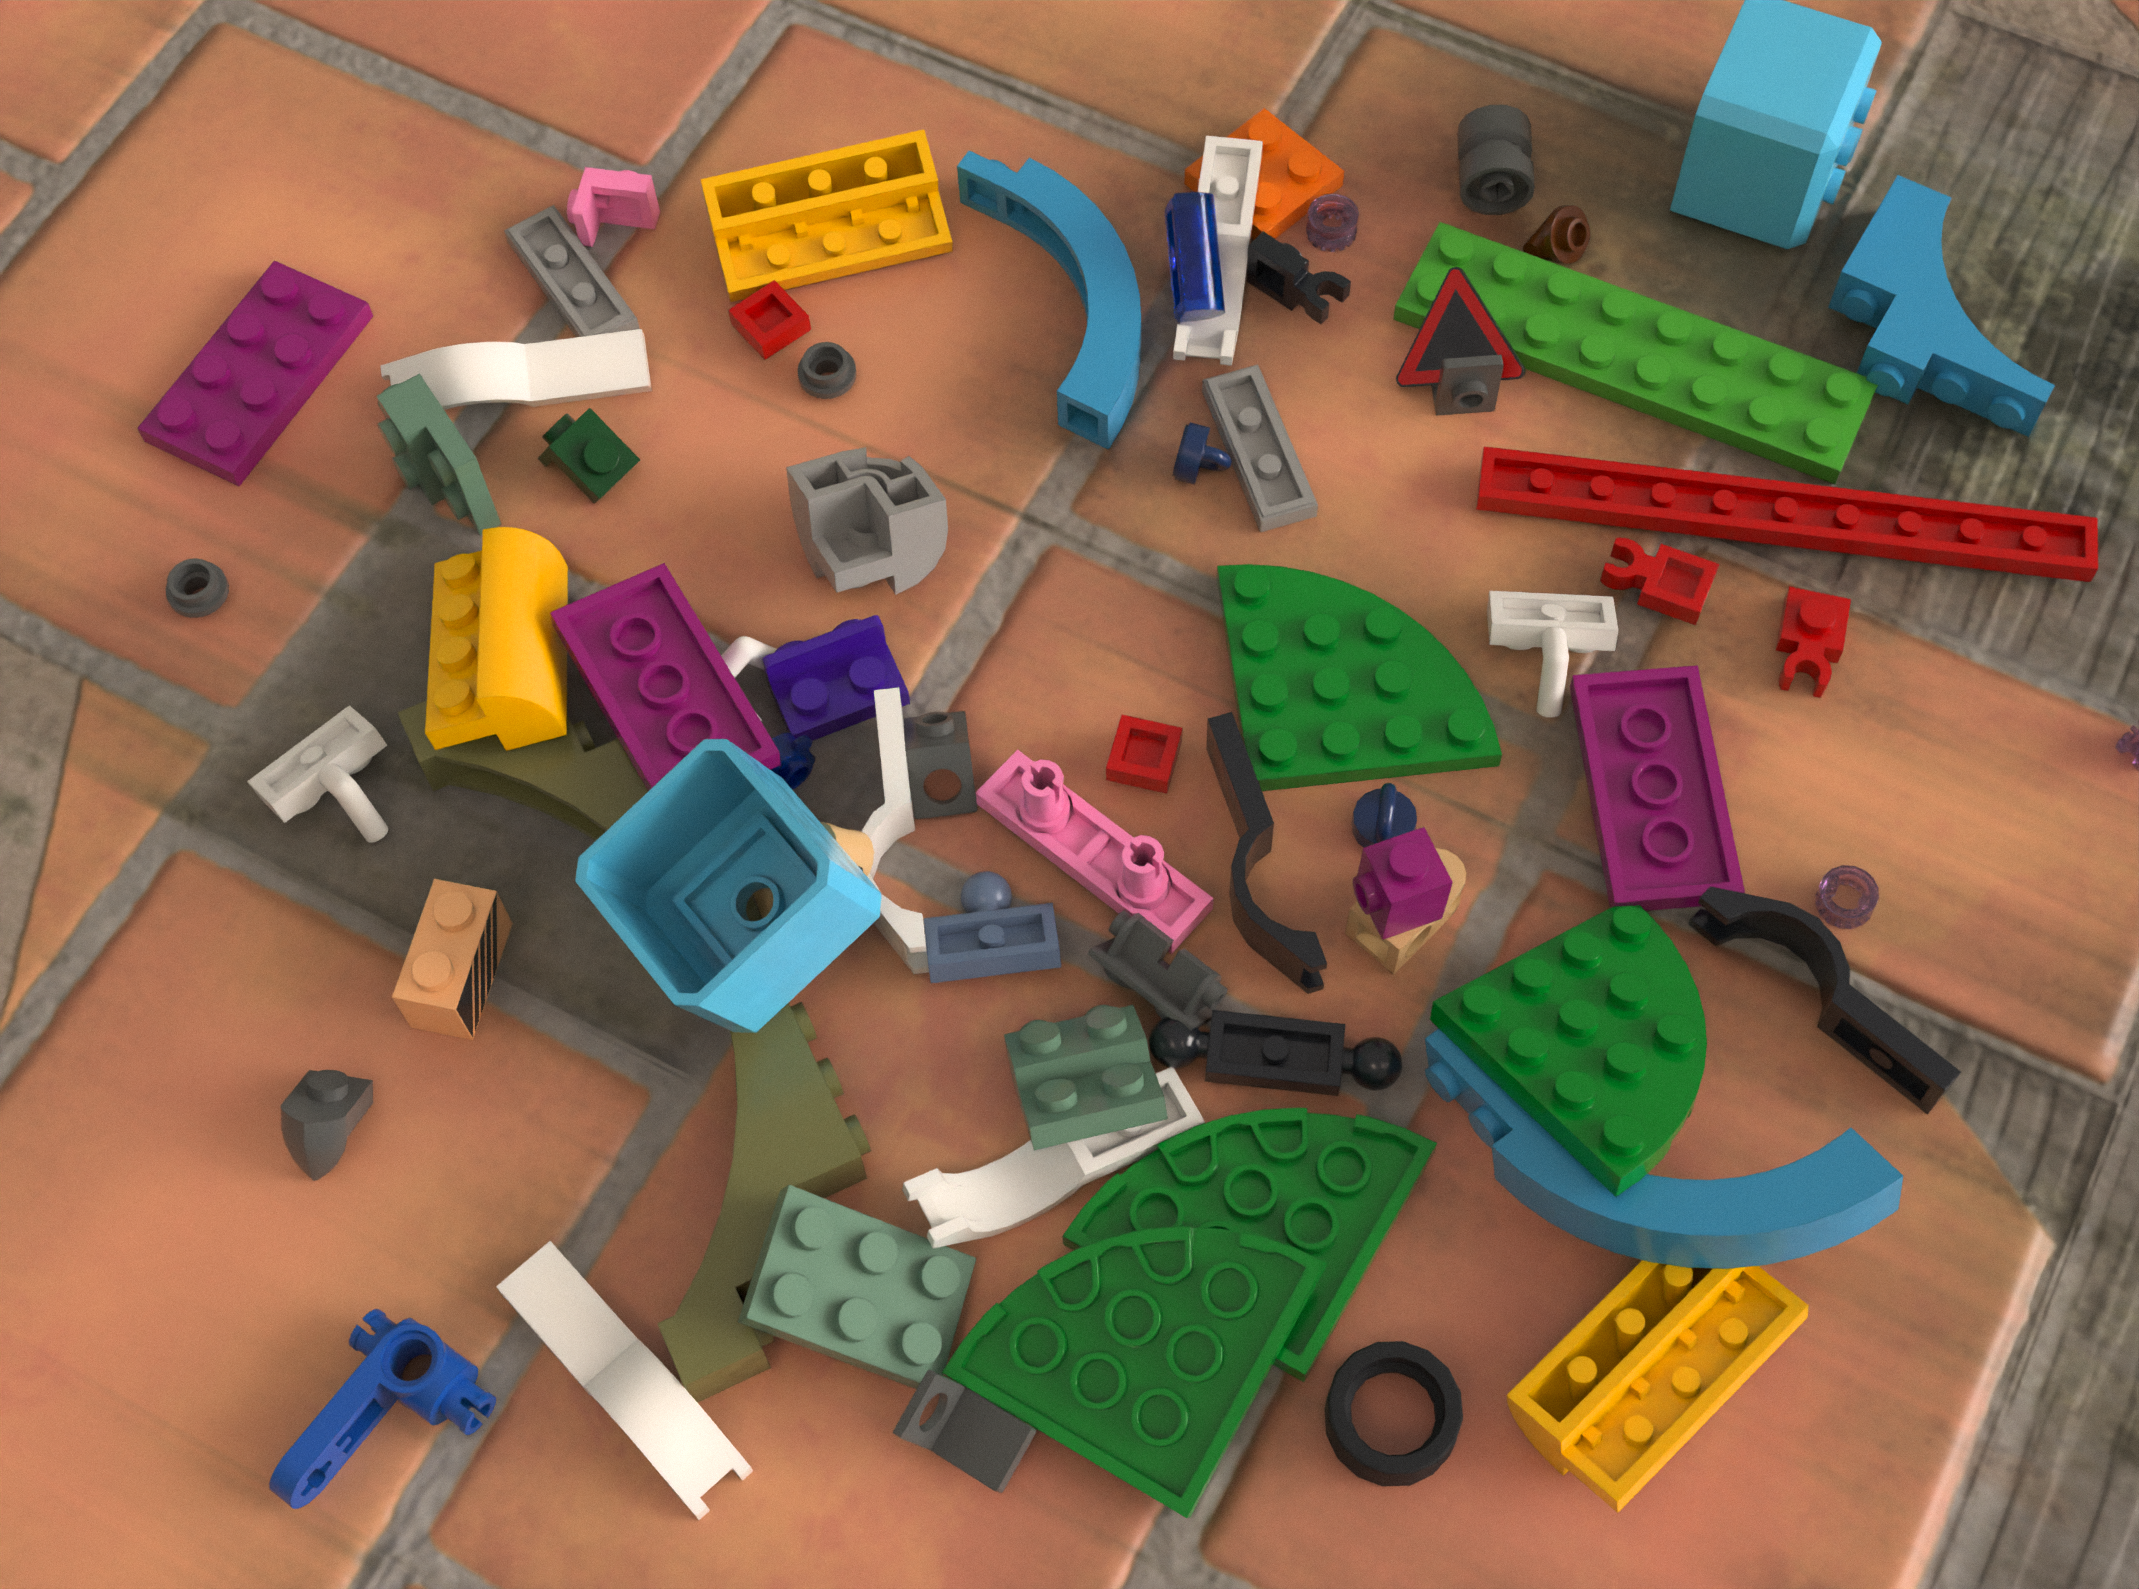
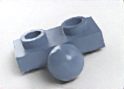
M982 871L975 873L966 880L961 890V903L966 913L923 918L930 982L939 983L1061 968L1053 903L1010 908L1012 892L1008 882L995 872Z

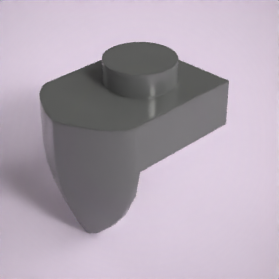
M309 1070L281 1104V1131L285 1145L293 1160L313 1181L319 1180L329 1173L339 1162L345 1151L347 1137L373 1104V1080L350 1077L337 1070Z

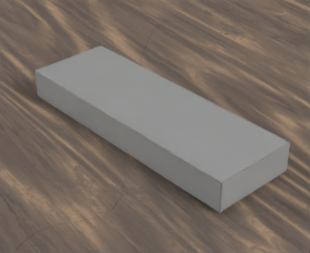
M554 205L504 230L508 244L575 337L640 329L637 317Z
M1258 364L1203 379L1202 393L1226 451L1231 457L1233 468L1259 531L1264 532L1317 517V501Z

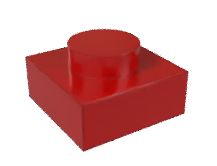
M775 280L728 310L731 325L764 360L811 330L809 315Z
M1121 714L1106 766V780L1167 794L1182 743L1183 728Z

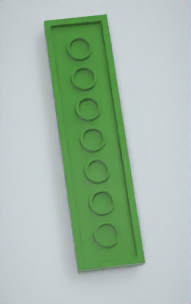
M1439 222L1394 310L1393 320L1420 329L1449 269L1453 267L1462 268L1527 370L1832 484H1836L1878 386L1867 381L1866 376Z

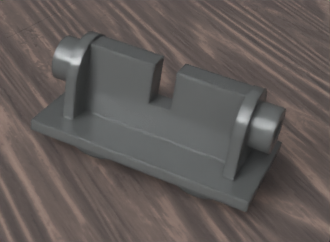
M1125 910L1119 913L1109 927V932L1116 937L1090 948L1087 954L1104 966L1106 975L1112 981L1125 988L1135 990L1153 1004L1156 1013L1161 1019L1169 1017L1178 1020L1186 1025L1190 1031L1210 1022L1212 1010H1218L1216 1007L1228 991L1226 987L1220 984L1221 975L1213 971L1185 948L1178 951L1169 965L1163 958L1174 940L1145 919L1140 913H1136L1133 916Z

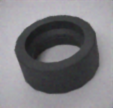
M1404 1341L1376 1342L1354 1352L1336 1371L1324 1408L1326 1436L1338 1460L1357 1477L1380 1486H1410L1433 1475L1451 1455L1463 1421L1461 1391L1449 1368L1430 1351ZM1382 1373H1399L1414 1379L1427 1390L1434 1404L1435 1424L1431 1436L1420 1448L1404 1455H1387L1372 1449L1359 1437L1352 1423L1351 1404L1355 1392L1366 1380Z

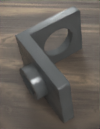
M1502 355L1443 359L1438 385H1431L1436 416L1495 411L1504 366Z
M965 711L951 713L930 712L918 717L904 718L905 751L914 817L916 819L976 812L977 803ZM939 769H947L954 772L961 781L959 792L948 800L941 801L931 798L924 790V781L931 772Z
M929 1369L893 1430V1434L903 1440L931 1450L990 1489L1002 1493L1035 1436L1036 1429L962 1384ZM939 1394V1401L934 1413L923 1425L919 1426L924 1408L934 1396Z

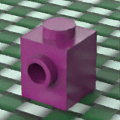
M1425 827L1363 848L1358 873L1353 878L1356 899L1363 912L1367 915L1370 914L1382 940L1442 919L1453 884Z

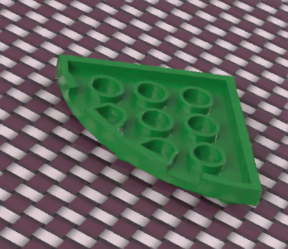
M1253 564L1217 566V584L1240 733L1262 791L1489 768L1500 765L1502 752L1494 724L1482 697L1468 674L1444 645L1425 627L1402 610L1373 593L1342 580L1315 572L1282 566Z
M1640 905L1613 906L1434 1000L1432 1003L1430 1021L1615 1197L1640 1181L1665 1157L1670 1150L1672 1140L1683 1127L1687 1117L1689 1118L1692 1113L1705 1068L1707 1048L1705 1015L1698 989L1687 964L1672 940Z
M1299 1107L1263 1109L1226 1116L1195 1126L1164 1140L1157 1145L1156 1151L1133 1164L1121 1175L1119 1173L1114 1175L1078 1213L1062 1236L1063 1245L1076 1250L1112 1236L1139 1230L1191 1226L1194 1228L1225 1229L1256 1234L1293 1246L1326 1262L1327 1265L1273 1363L1279 1369L1305 1382L1435 1153L1437 1143L1406 1128L1356 1114L1354 1119L1332 1114L1307 1113V1108Z
M1175 1226L1144 1229L1112 1236L1078 1248L1043 1266L1037 1271L1036 1275L1017 1287L1002 1302L996 1303L963 1339L942 1373L1185 1518H1190L1327 1263L1293 1246L1256 1234L1225 1229Z

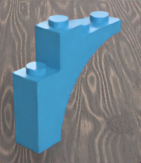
M1897 175L1842 269L1828 308L1846 315L1851 320L1863 322L1877 329L1867 345L1857 373L1866 376L1867 381L1878 385L1875 392L1880 395L1890 396L1905 404H1909L1917 388L1935 395L1943 402L1960 406L1991 420L2002 428L2012 429L2029 437L2055 385L2030 373L1995 348L1971 322L1956 299L1947 278L1941 243L1943 220L1952 197Z

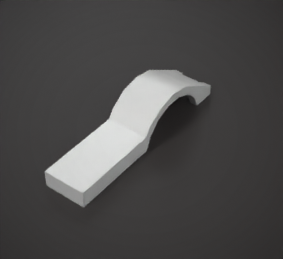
M1206 135L1191 232L1185 300L1180 325L1177 324L1173 359L1185 361L1186 356L1219 359L1222 365H1232L1242 312L1248 247L1256 202L1263 141Z
M642 329L530 344L514 342L458 344L432 349L380 366L382 378L390 380L391 386L402 383L420 373L444 410L472 404L501 402L519 403L536 407L652 391L645 336Z
M899 687L874 690L885 804L872 813L861 832L867 834L872 841L874 860L870 874L867 877L878 890L879 888L873 879L880 858L897 839L915 831L905 751L904 717ZM882 895L880 917L873 924L913 974L929 973L922 913L902 909Z
M1170 1067L1156 1073L1165 1098L1167 1120L1038 1150L1033 1149L1030 1140L1003 1158L978 1169L951 1174L942 1173L936 1168L904 1182L902 1191L907 1200L918 1201L931 1226V1229L928 1230L927 1238L932 1248L991 1237L1019 1227L1048 1212L1073 1195L1083 1185L1143 1159L1156 1151L1157 1145L1164 1140L1204 1124L1205 1121L1175 1069Z
M551 1241L496 1286L502 1296L585 1391L601 1405L632 1440L698 1520L710 1511L700 1497L731 1469L742 1481L753 1472L751 1466L682 1384L637 1339Z

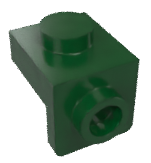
M591 408L584 412L576 421L568 413L557 421L542 436L549 446L537 458L545 467L553 461L594 504L640 461L632 450Z

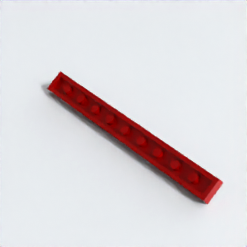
M1486 446L1483 448L1476 510L2091 582L2098 571L2097 517Z

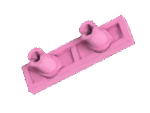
M1017 749L975 792L977 805L1118 914L1125 910L1131 916L1136 913L1144 916L1145 919L1174 940L1168 950L1172 954L1212 911L1214 898L1163 860L1164 851L1162 845L1156 839L1145 835L1132 837L1063 784L1064 776L1062 770L1056 763L1050 760L1033 762Z

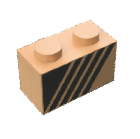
M434 879L392 995V999L411 1028L473 1040L513 924L497 891Z

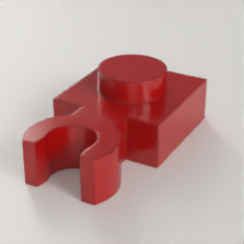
M1616 538L1610 556L1626 562L1628 567L1622 568L1614 564L1605 563L1600 582L1615 590H1626L1632 587L1640 589L1641 593L1637 605L1696 625L1720 564L1664 544H1660L1656 557L1645 554L1643 548L1637 542L1628 538Z
M1789 586L1784 598L1776 651L1790 653L1779 675L1781 690L1788 691L1795 673L1803 672L1809 674L1815 682L1813 696L1822 697L1832 675L1829 662L1838 663L1843 653L1851 599Z

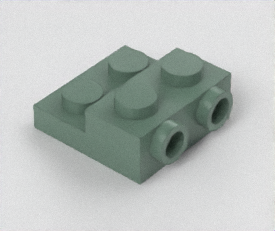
M420 373L402 383L389 386L381 394L377 395L378 406L386 418L379 422L377 426L388 447L395 455L392 461L409 490L419 485L431 505L445 499L455 517L460 520L468 516L480 536L483 529L502 525L475 455Z
M1099 1005L1091 1008L1082 1017L1056 1023L1045 1020H1033L1025 1024L1020 1031L1004 1034L1012 1079L1034 1150L1168 1119L1164 1094L1151 1064L1147 1038L1134 1005L1121 1008Z

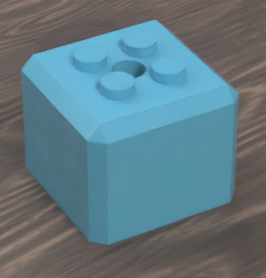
M1745 0L1695 114L1670 211L1785 249L1805 244L1822 203L1834 204L1846 173L1845 170L1839 169L1837 166L1838 164L1847 166L1848 162H1851L1863 131L1861 128L1854 127V122L1865 123L1877 91L1867 87L1882 44L1874 29L1785 0Z
M704 739L578 857L575 882L675 1006L732 1032L742 1033L758 1032L880 917L882 897L881 892L783 778L727 739ZM770 888L773 894L771 911L761 920L750 921L746 913L749 898L760 889Z

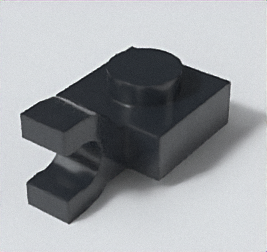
M1264 231L1248 247L1247 282L1291 311L1298 304L1304 307L1306 314L1319 324H1322L1328 318L1330 304L1320 296L1330 295L1343 303L1350 294L1351 285L1350 280L1335 272L1323 271L1314 275L1308 272L1309 260L1304 258L1295 247L1288 243L1279 242Z

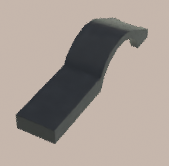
M1232 712L1208 718L1206 749L1240 838L1231 865L1229 895L1233 922L1248 946L1307 994L1323 990L1324 983L1319 971L1327 968V961L1316 932L1292 930L1269 919L1252 900L1246 879L1255 863L1271 852L1274 822Z
M1711 886L1699 898L1698 904L1705 909L1700 908L1690 919L1689 926L1715 946L1733 939L1762 938L1783 945L1806 962L1819 984L1822 1011L1817 1027L1927 1115L1958 1078L1961 1071L1849 984L1850 967L1841 943L1818 917L1788 902Z

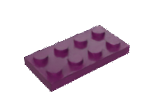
M274 260L138 426L137 429L144 442L240 486L373 318L368 302Z
M665 563L550 612L553 628L648 791L704 739H727L770 770L781 765L779 750Z
M1698 665L1573 675L1569 688L1610 908L1613 906L1640 905L1645 911L1701 907L1698 904L1699 898L1710 886L1745 893Z

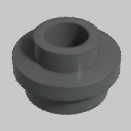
M821 342L808 348L798 365V378L803 390L809 395L821 399L836 398L845 394L854 385L857 376L856 365L852 356L843 347L832 342ZM826 372H833V374H831V375H826V376H823V375H822L823 373H826Z
M193 558L178 563L170 571L167 578L166 597L168 602L178 614L189 618L204 617L215 612L223 605L229 593V583L223 571L215 564L203 559ZM204 588L202 591L193 594L197 589Z

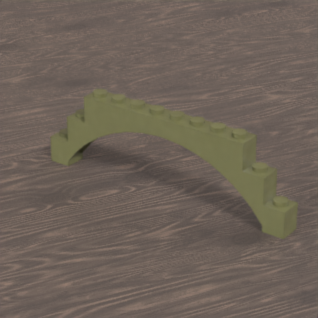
M427 700L397 712L416 758L433 791L452 785L497 795L544 812L586 834L594 841L601 837L648 792L618 739L595 748L584 721L571 724L568 715L567 735L506 751L498 736L494 734L435 750L425 734ZM750 897L746 906L747 917L750 921L761 920L762 918L753 898ZM802 1002L791 1007L787 1003L756 1033L730 1031L735 1055L737 1114L733 1159L722 1208L701 1266L676 1314L657 1323L683 1386L697 1403L771 1368L762 1347L774 1342L773 1336L738 1323L780 1190L788 1185H792L826 1198L867 1179L861 1156L871 1152V1148L856 1115L854 1114L843 1119L834 1098L843 1095L844 1092L830 1060L827 1057L816 1062L808 1042L817 1039V1035Z

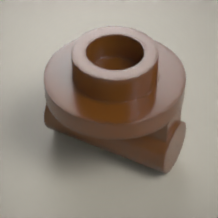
M1562 205L1555 208L1524 244L1523 252L1541 259L1543 257L1551 258L1560 264H1572L1578 261L1584 254L1590 240V227L1585 214L1574 205Z

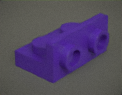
M873 615L863 620H847L836 626L832 631L806 641L788 642L780 646L774 653L766 655L762 659L769 689L794 747L876 717L874 690L899 687L902 707L910 704L909 691L888 648L884 627L878 615Z

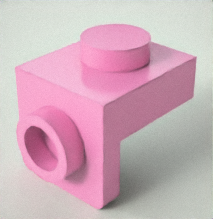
M585 167L579 188L571 190L567 204L569 223L575 224L579 240L583 246L589 247L594 245L600 223L655 229L660 214L652 175L638 174L629 170L614 171Z

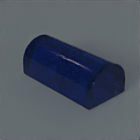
M1206 192L1175 193L1164 209L1175 319H1177V322H1187L1222 316L1226 312L1214 195Z

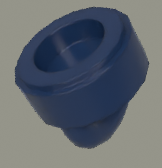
M1191 422L1189 425L1186 424L1172 475L1175 476V480L1195 485L1200 468L1212 471H1225L1230 468L1232 460L1226 452L1206 445L1210 427Z
M1386 783L1381 789L1365 793L1357 801L1352 817L1353 835L1358 844L1365 848L1416 829L1417 824L1416 809L1409 798L1397 791L1394 784Z

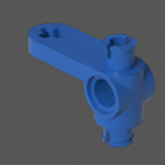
M380 1309L370 1311L362 1320L372 1327L371 1330L376 1334L370 1335L360 1326L356 1325L349 1338V1346L363 1353L366 1358L280 1460L270 1479L269 1488L271 1492L293 1509H299L310 1503L324 1490L396 1401L406 1408L413 1410L433 1426L449 1419L465 1435L473 1434L483 1424L474 1417L475 1414L469 1409L471 1407L475 1408L488 1418L496 1404V1397L490 1392H485L475 1384L478 1377V1368L443 1342L435 1331L418 1323L413 1318H407L395 1324ZM419 1355H432L431 1365L423 1376L412 1381L403 1380V1372L409 1361Z

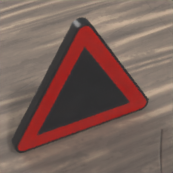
M1453 267L1449 269L1396 376V382L1399 386L1438 385L1443 359L1502 355L1504 366L1501 381L1516 380L1524 377L1526 373L1525 366L1462 268Z

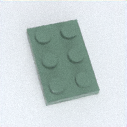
M788 1185L779 1192L738 1323L917 1389L929 1369L943 1375L942 1371L946 1367L976 1258L947 1246L932 1248L927 1238Z

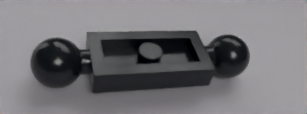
M1212 1010L1210 1032L1200 1031L1197 1027L1190 1031L1182 1022L1165 1017L1155 1024L1149 1037V1047L1153 1057L1165 1067L1178 1069L1190 1065L1196 1058L1207 1059L1206 1082L1339 1096L1341 1074H1350L1361 1087L1378 1091L1393 1085L1402 1071L1401 1054L1392 1042L1381 1037H1370L1360 1041L1354 1048L1344 1047L1346 1024Z

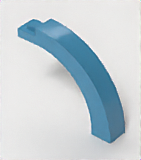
M968 151L957 165L960 203L1018 230L1042 246L1060 264L1078 291L1085 309L1087 329L1077 359L1057 390L1058 425L1109 450L1122 429L1132 406L1139 380L1141 362L1140 293L1135 271L1126 248L1112 224L1100 209L1075 185L1054 170L1029 157L1017 173L998 160H989L972 151Z

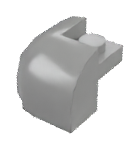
M865 447L838 452L786 467L793 518L806 558L816 578L826 576L836 593L851 588H860L885 578L896 595L917 585L937 565L945 551L948 534L946 499L924 468L910 456L900 462L885 458L867 457Z

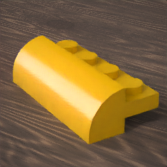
M924 129L700 179L730 302L746 299L774 280L786 290L953 252V242L938 191V178Z
M512 527L483 529L482 550L469 554H458L434 564L425 734L435 750L494 734L498 736L506 751L567 735V650L553 628L550 612L568 605V566L558 549L538 534Z
M1642 1260L1506 1395L1509 1410L1524 1435L1561 1475L1564 1476L1570 1471L1618 1513L1807 1319L1809 1305L1759 1266L1729 1269L1688 1268Z

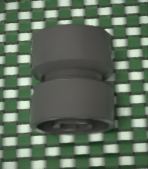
M1488 105L1477 108L1465 115L1459 123L1457 131L1458 158L1460 161L1459 187L1460 197L1464 205L1474 212L1485 215H1502L1514 212L1525 206L1533 197L1535 188L1533 161L1530 160L1532 154V132L1528 116L1518 108L1508 105Z

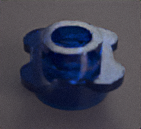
M782 733L772 739L780 752L781 765L771 769V771L783 778L793 790L800 786L812 771L816 757L809 749L813 741L807 735L796 739L791 733Z

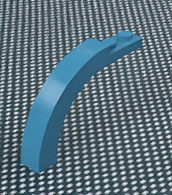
M1437 1029L1425 1038L1428 1068L1425 1069V1075L1432 1088L1444 1101L1451 1102L1455 1099L1469 1114V1122L1476 1134L1487 1146L1492 1148L1495 1179L1517 1200L1549 1223L1581 1240L1614 1253L1652 1263L1688 1268L1729 1269L1762 1266L1801 1258L1836 1246L1869 1230L1899 1209L1903 1175L1853 1128L1848 1129L1821 1149L1793 1163L1766 1172L1715 1180L1676 1179L1646 1174L1640 1181L1615 1197L1440 1029Z

